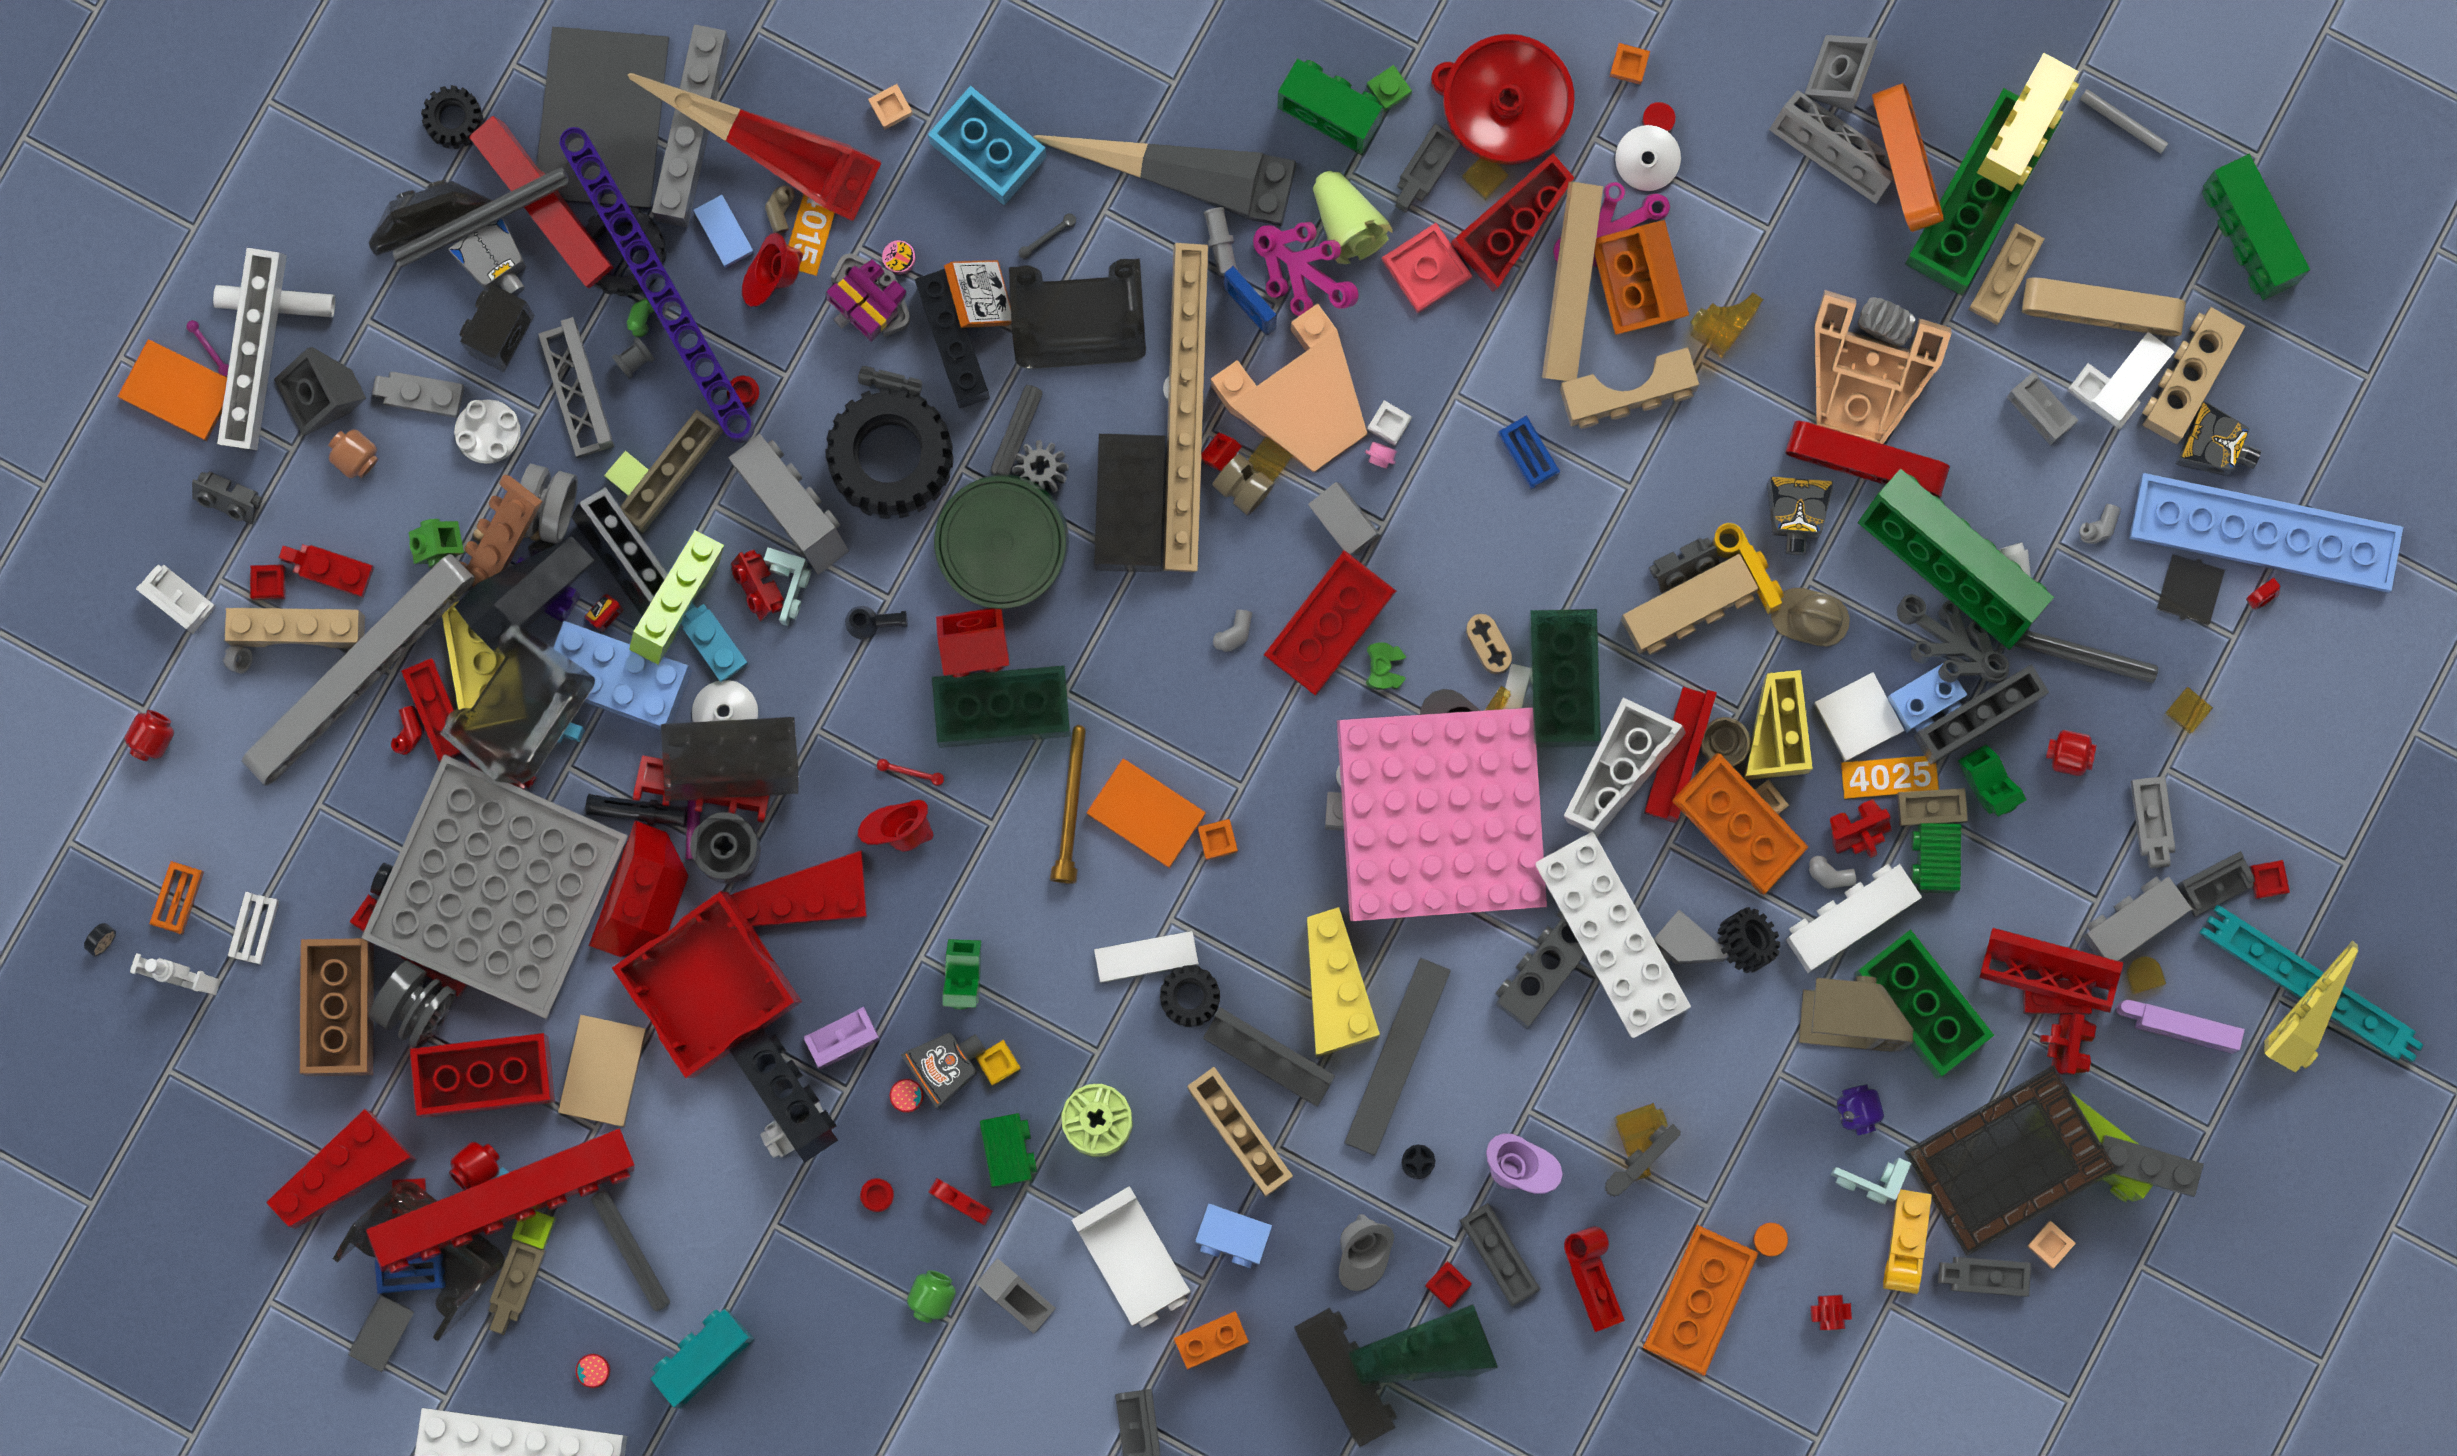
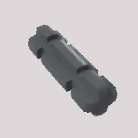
M862 366L858 375V382L862 385L871 387L873 384L878 389L890 388L891 392H898L899 389L908 390L910 395L914 397L920 396L923 386L920 379L912 377L905 379L904 375L880 369L877 372L875 368Z

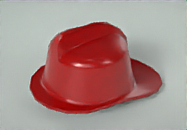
M772 233L765 238L758 254L744 276L742 296L745 303L751 307L760 306L766 302L775 289L787 288L797 279L803 253L799 249L786 245L783 236L778 233Z
M914 800L879 808L870 813L861 822L858 828V837L861 842L868 845L888 843L896 850L902 852L911 851L920 844L933 839V831L926 817L928 805L923 800Z

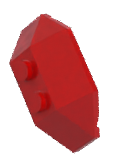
M638 821L634 822L589 946L622 957L636 951L650 940L656 939L669 931L689 875L667 832Z

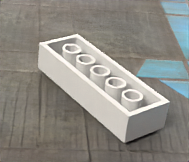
M422 1408L414 1456H625L627 1436Z

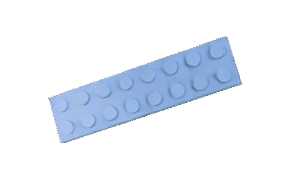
M2143 473L2140 479L2129 539L2389 593L2392 591L2403 527Z

